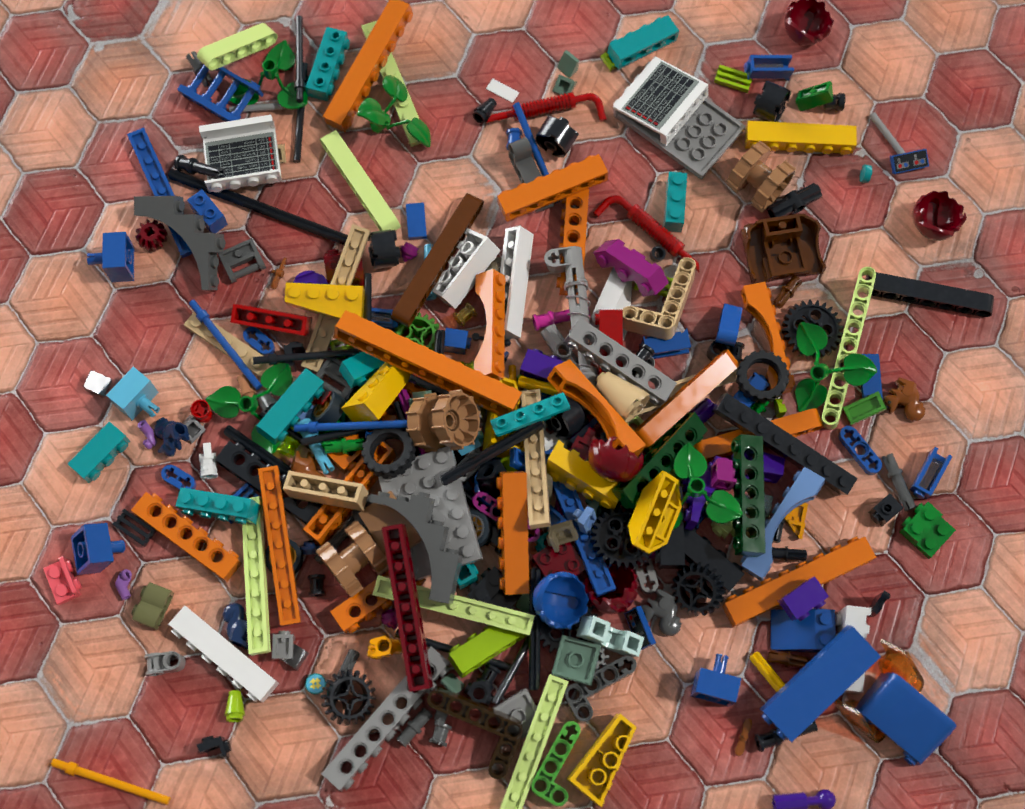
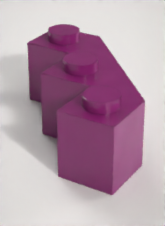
M620 239L608 240L593 252L601 268L614 267L622 282L635 281L642 296L656 295L669 283L659 265L649 263L645 260L646 257L635 249H628Z

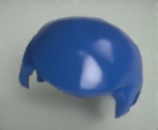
M563 571L549 574L534 589V609L541 620L552 628L571 629L572 625L578 623L579 618L588 612L587 603L589 598L585 592V585L574 574Z

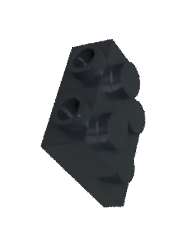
M495 566L492 569L488 567L481 575L483 579L478 584L474 582L467 590L469 592L467 598L508 609H511L522 595H505L499 589V577H502V573Z

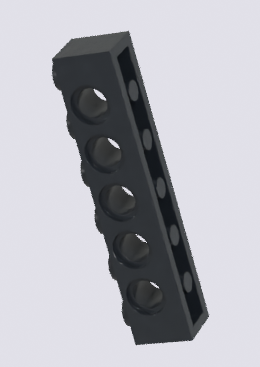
M229 441L215 460L220 466L261 493L259 475L252 476V471L254 469L271 467L272 465L268 463L264 465L260 462L261 458L256 454L245 452L246 448L240 443L236 442L234 444ZM238 459H245L242 465H236ZM285 474L280 476L282 493H284L283 486L287 477ZM283 497L285 511L306 525L322 507L321 503L307 501L308 505L305 508H298V504L305 500Z

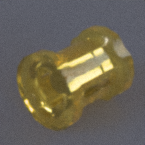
M468 302L459 312L453 313L454 319L462 327L472 317L478 316L476 310Z

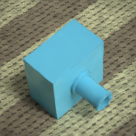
M132 367L106 395L132 421L142 410L149 414L150 417L156 416L151 409L157 414L160 410L158 406L151 402L159 392L152 382L135 367Z

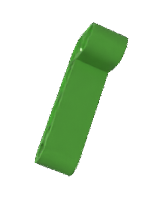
M568 721L563 725L531 784V790L535 795L556 807L563 806L568 800L567 791L554 783V780L580 735V726L574 721ZM573 726L576 735L572 734L568 740L572 742L570 745L564 739L568 733L566 727L571 728ZM564 744L567 749L564 755L557 754L555 751L556 745ZM553 762L556 765V771L548 773L545 770L546 763ZM536 781H544L546 783V790L538 792L535 789ZM561 791L564 794V801L561 803L555 802L553 800V793Z

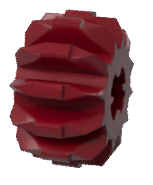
M147 219L145 225L140 223L141 228L136 229L137 235L135 236L139 246L145 247L147 251L151 248L156 251L158 246L163 248L162 242H167L166 236L168 235L164 225L158 223L155 219L152 223Z

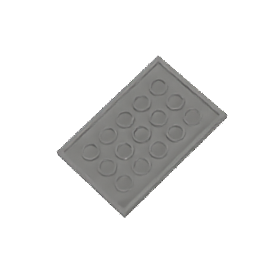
M707 98L667 146L661 143L660 134L620 112L616 115V118L701 180L746 128L744 124Z
M447 446L438 449L437 452L432 451L417 456L415 461H412L411 468H407L406 472L402 475H397L398 477H388V479L382 476L378 477L382 492L387 493L391 490L396 498L397 495L409 498L408 502H410L411 494L418 495V492L430 494L429 498L435 499L430 523H432V520L444 522L445 527H449L444 551L446 552V548L458 550V555H463L461 566L483 559L461 478L447 486H444L440 481L442 474L457 466L451 447ZM422 540L410 549L415 581L432 575L428 552Z

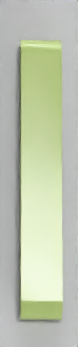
M334 130L320 138L323 148L380 231L388 229L396 231L400 229L401 226L398 219L339 133Z

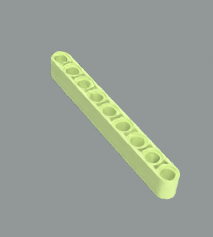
M863 267L858 274L834 369L840 368L839 364L844 362L846 356L857 353L876 279V272L871 267ZM864 275H869L872 279L864 280L862 277ZM864 292L867 294V297L861 298L858 296V293ZM861 310L863 314L855 315L853 311ZM855 327L858 329V332L851 333L848 329ZM852 345L854 349L847 351L844 349V346ZM844 371L832 374L822 413V423L824 428L829 430L835 429L838 426L849 383L844 378ZM836 380H842L845 383V385L839 387L836 386L834 382ZM838 398L840 403L834 405L830 402V399ZM831 415L834 416L836 420L832 423H829L825 420V418Z

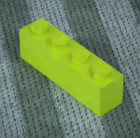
M487 625L479 635L475 633L468 637L465 644H457L451 648L448 660L462 679L528 635Z

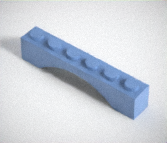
M806 467L802 471L798 470L792 479L795 481L791 488L788 486L782 495L784 497L782 503L775 505L772 510L773 517L771 520L767 519L765 521L766 553L758 557L743 556L740 561L743 563L741 565L742 569L760 581L764 580L773 565L772 542L779 524L793 509L803 503L814 500L824 485L825 478Z

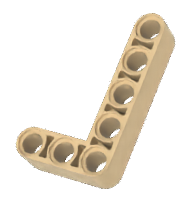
M688 257L680 260L661 313L634 306L623 308V329L663 340L673 338L695 278L696 262Z

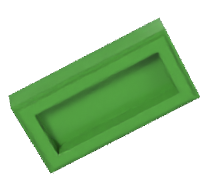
M879 391L843 407L851 425L887 410Z

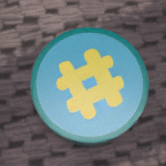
M317 673L311 674L306 679V689L311 694H321L323 692L322 687H326L325 678Z

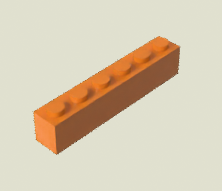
M599 154L595 156L590 155L583 161L569 164L566 168L556 169L546 176H539L533 181L522 183L512 190L502 191L497 195L498 205L506 222L608 181V171Z
M524 471L500 472V477L496 479L497 489H500V497H497V508L501 512V517L497 519L498 529H501V537H498V549H501L502 557L498 559L499 570L502 569V577H499V589L505 595L529 594L527 473Z

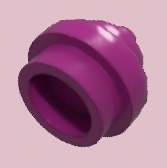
M405 242L400 248L403 261L407 262L417 257L419 248Z
M395 608L381 613L382 624L396 630L398 622Z

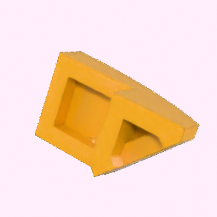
M807 503L796 507L785 517L786 522L798 539L803 538L806 524L804 522L808 508Z

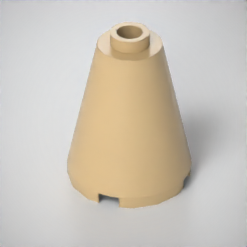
M602 372L596 379L598 390L626 423L635 418L633 415L637 412L640 413L650 399L648 392L611 372Z

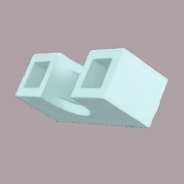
M596 616L582 617L576 636L601 645L620 655L639 657L644 637L628 630L610 627V622Z

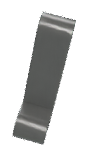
M527 137L509 143V158L521 184L529 183L541 176L532 158V148ZM554 203L537 209L535 212L538 213L554 206Z
M623 656L597 670L593 677V681L597 684L595 690H589L586 684L578 682L567 687L564 698L577 722L587 723L593 716V709L588 698L630 676L635 671L637 663L633 657ZM624 661L626 664L630 663V670H628L627 668L621 670V676H619V672L617 669L621 668L624 665ZM612 671L614 679L611 681L606 680L604 672ZM570 690H576L579 693L577 700L569 698L568 692ZM580 708L587 709L589 717L581 718L578 715V710Z

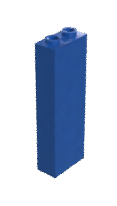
M847 625L760 708L763 713L761 717L768 725L773 723L777 728L775 732L783 741L787 739L793 742L881 656L853 626Z

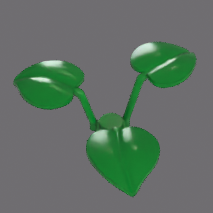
M284 40L273 47L267 54L265 61L262 63L263 72L260 73L261 77L258 85H262L264 77L269 80L277 79L282 89L277 95L278 103L285 109L303 108L308 103L306 91L303 92L304 101L297 103L296 91L294 90L295 82L289 83L285 88L278 75L279 69L282 71L289 70L296 62L294 52L289 47L287 41ZM239 85L230 101L238 105L248 89ZM254 93L247 105L255 104L259 100V95Z
M387 75L383 78L382 85L384 90L393 97L392 101L382 111L378 101L373 98H366L360 104L357 116L370 121V127L376 133H380L385 128L389 130L392 127L407 124L406 128L410 135L429 148L431 145V135L428 126L422 120L413 118L412 120L407 119L390 124L391 118L387 111L395 103L396 99L404 102L408 97L406 87L398 78Z
M801 322L798 326L797 345L799 350L806 356H811L816 352V360L814 362L815 366L810 371L813 379L806 378L801 380L795 389L798 411L800 412L818 408L826 401L827 388L819 385V383L829 373L844 371L845 380L853 386L867 383L877 373V368L873 361L865 355L858 353L850 354L844 358L845 367L829 369L826 364H819V350L826 347L828 336L822 327Z
M279 363L268 368L261 377V384L267 390L253 395V397H241L240 392L235 387L224 386L208 396L206 401L210 408L221 417L234 418L239 414L240 409L241 411L251 413V415H254L261 421L262 418L255 412L258 408L257 398L270 393V391L275 396H282L293 383L290 365L288 363ZM256 425L252 430V440L272 454L279 449L282 442L278 441L274 445L257 432Z
M690 443L684 445L678 452L673 466L677 477L680 479H690L687 493L681 500V506L689 496L698 498L703 495L706 501L709 502L706 507V513L713 522L723 524L740 518L743 515L742 509L738 501L730 493L716 490L713 492L711 499L708 497L707 491L704 490L705 482L699 478L707 470L706 459ZM681 512L678 515L673 530L676 529L683 520V515Z

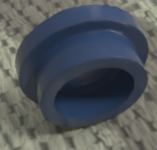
M304 541L303 545H300L303 555L317 554L316 550L320 548V545L315 544V541Z

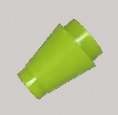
M229 691L224 714L228 722L243 721L245 711L241 691Z

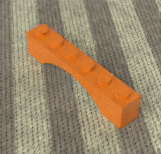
M490 269L477 274L475 279V292L480 296L484 304L487 322L482 346L474 360V370H478L482 374L499 381L504 379L506 281L505 275L495 269Z
M766 282L743 286L741 296L745 310L753 315L764 329L769 341L770 352H773L775 356H780L782 362H785L787 365L786 369L789 370L790 360L785 356V342L779 334L781 328L779 322H776L775 306L770 301V288H767ZM769 365L765 375L769 383L767 391L773 389L778 383V375ZM790 370L789 382L782 394L790 393L795 385V379L793 374H790Z
M570 359L554 366L547 377V380L559 393L563 392L566 396L577 401L590 411L601 424L607 439L612 436L618 437L612 443L614 449L620 450L627 445L629 451L635 453L638 457L646 444Z

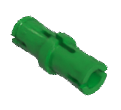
M341 438V441H324L325 454L339 452L347 454L350 451H363L364 439L346 440V438Z

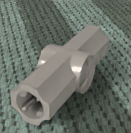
M555 324L541 331L540 334L554 356L561 358V361L564 362L570 359L574 364H579V360L572 349L567 346L564 337ZM558 350H566L567 355H561Z

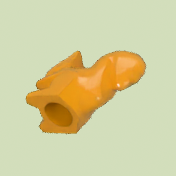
M386 635L371 639L367 656L372 659H383L391 657L393 654H402L401 640L392 639Z

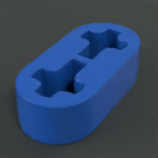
M248 327L244 330L243 338L254 350L263 356H268V354L275 352L273 341L259 329ZM250 333H251L252 335L255 333V336H256V338H257L258 340L256 341V340L253 339V338H250V339H249V336H248V335H249ZM261 343H263L265 346L269 345L270 349H265L263 351Z
M166 465L162 469L161 476L163 480L178 490L181 487L184 488V485L180 482L182 479L191 483L190 487L186 486L185 488L195 490L196 481L188 473L174 465ZM173 471L177 478L175 479L172 476L168 478L167 472Z

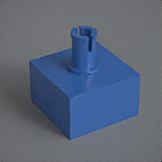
M103 233L102 253H87V257H89L87 258L88 265L102 264V268L111 282L134 281V245L127 233Z
M107 523L84 524L71 536L77 575L101 573L114 561L113 553L125 552L124 540L110 541Z
M716 654L713 671L700 668L695 673L691 697L729 707L736 703L741 678L725 674L728 656L724 655L722 657V654Z

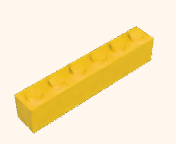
M748 121L745 128V149H750L752 145L762 141L771 148L770 151L784 150L787 152L804 151L805 153L853 154L857 146L856 126Z

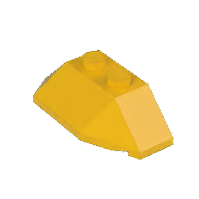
M661 471L643 488L628 524L632 545L647 554L668 543L682 508L678 487L680 486L679 480L665 471Z

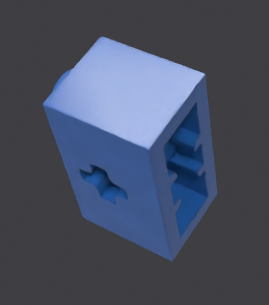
M203 189L187 199L193 212L196 215H203L205 226L211 233H217L228 225L222 212Z

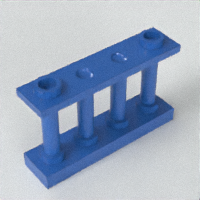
M205 65L202 66L191 85L186 87L180 84L177 89L182 96L226 122L240 120L241 113L254 93L261 97L264 95L260 90V85L254 81L248 82L224 67L216 69L219 73L206 93L202 95L197 94L196 89L209 71ZM224 77L232 79L233 82L221 101L216 104L211 102V97ZM239 85H242L248 89L234 111L231 113L226 111V105Z

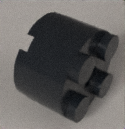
M767 80L763 86L762 94H758L754 101L756 106L753 114L769 122H778L785 111L786 101L790 99L791 90Z
M548 116L537 132L535 141L543 150L547 151L550 149L553 151L552 155L565 157L579 134L568 125L569 121L563 117L557 119Z
M388 229L370 232L368 241H371L368 249L371 264L374 266L373 269L399 265L400 249L395 246V241H397L396 231Z
M568 396L566 398L569 402L570 410L554 415L544 421L548 430H553L557 433L555 437L560 440H567L589 422L581 408L582 405Z

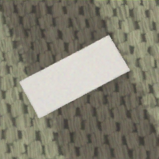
M492 79L486 88L512 103L519 94L518 91L495 79Z

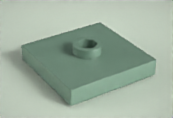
M562 635L551 675L591 686L602 646Z

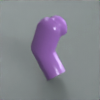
M145 420L140 421L137 426L147 438L143 441V445L147 449H151L157 444L154 431Z

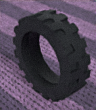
M760 350L757 353L756 351L752 352L743 359L736 372L738 389L744 393L743 395L746 398L749 397L753 402L760 401V403H766V401L772 402L776 398L778 399L789 382V370L786 369V363L782 362L780 356H775L770 351L769 353L765 352V350ZM756 363L770 365L778 375L777 385L769 391H761L754 388L747 379V371L751 365Z
M403 428L374 429L373 433L366 437L367 440L362 445L363 461L376 476H382L385 479H388V477L395 478L399 474H404L407 468H411L412 461H415L416 447H414V442L409 433ZM388 439L401 440L404 444V451L397 461L384 465L375 461L374 452L378 445Z

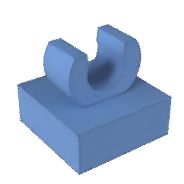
M588 506L584 511L576 509L572 514L573 517H576L574 521L577 522L580 532L588 534L597 520L594 509Z

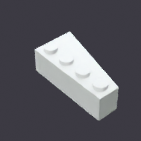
M469 228L464 233L466 235L464 241H460L457 246L459 250L455 257L450 258L448 270L443 271L432 291L445 304L454 309L462 303L464 297L474 287L476 275L485 272L501 251L488 237Z
M845 606L835 615L837 634L847 625H851L866 639L870 629V625L866 623L867 615H871L872 608ZM865 673L844 693L857 695L863 693Z

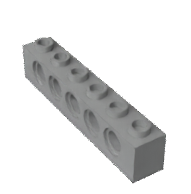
M582 318L578 319L564 340L569 348L575 351L578 350L587 360L599 364L603 371L611 372L650 394L649 402L654 405L661 406L665 403L677 384L671 378ZM583 338L589 339L591 345H586ZM604 349L607 356L601 355L599 350ZM616 360H620L623 363V367L617 366ZM632 371H636L639 374V378H635L632 375ZM648 381L654 383L655 389L649 387Z

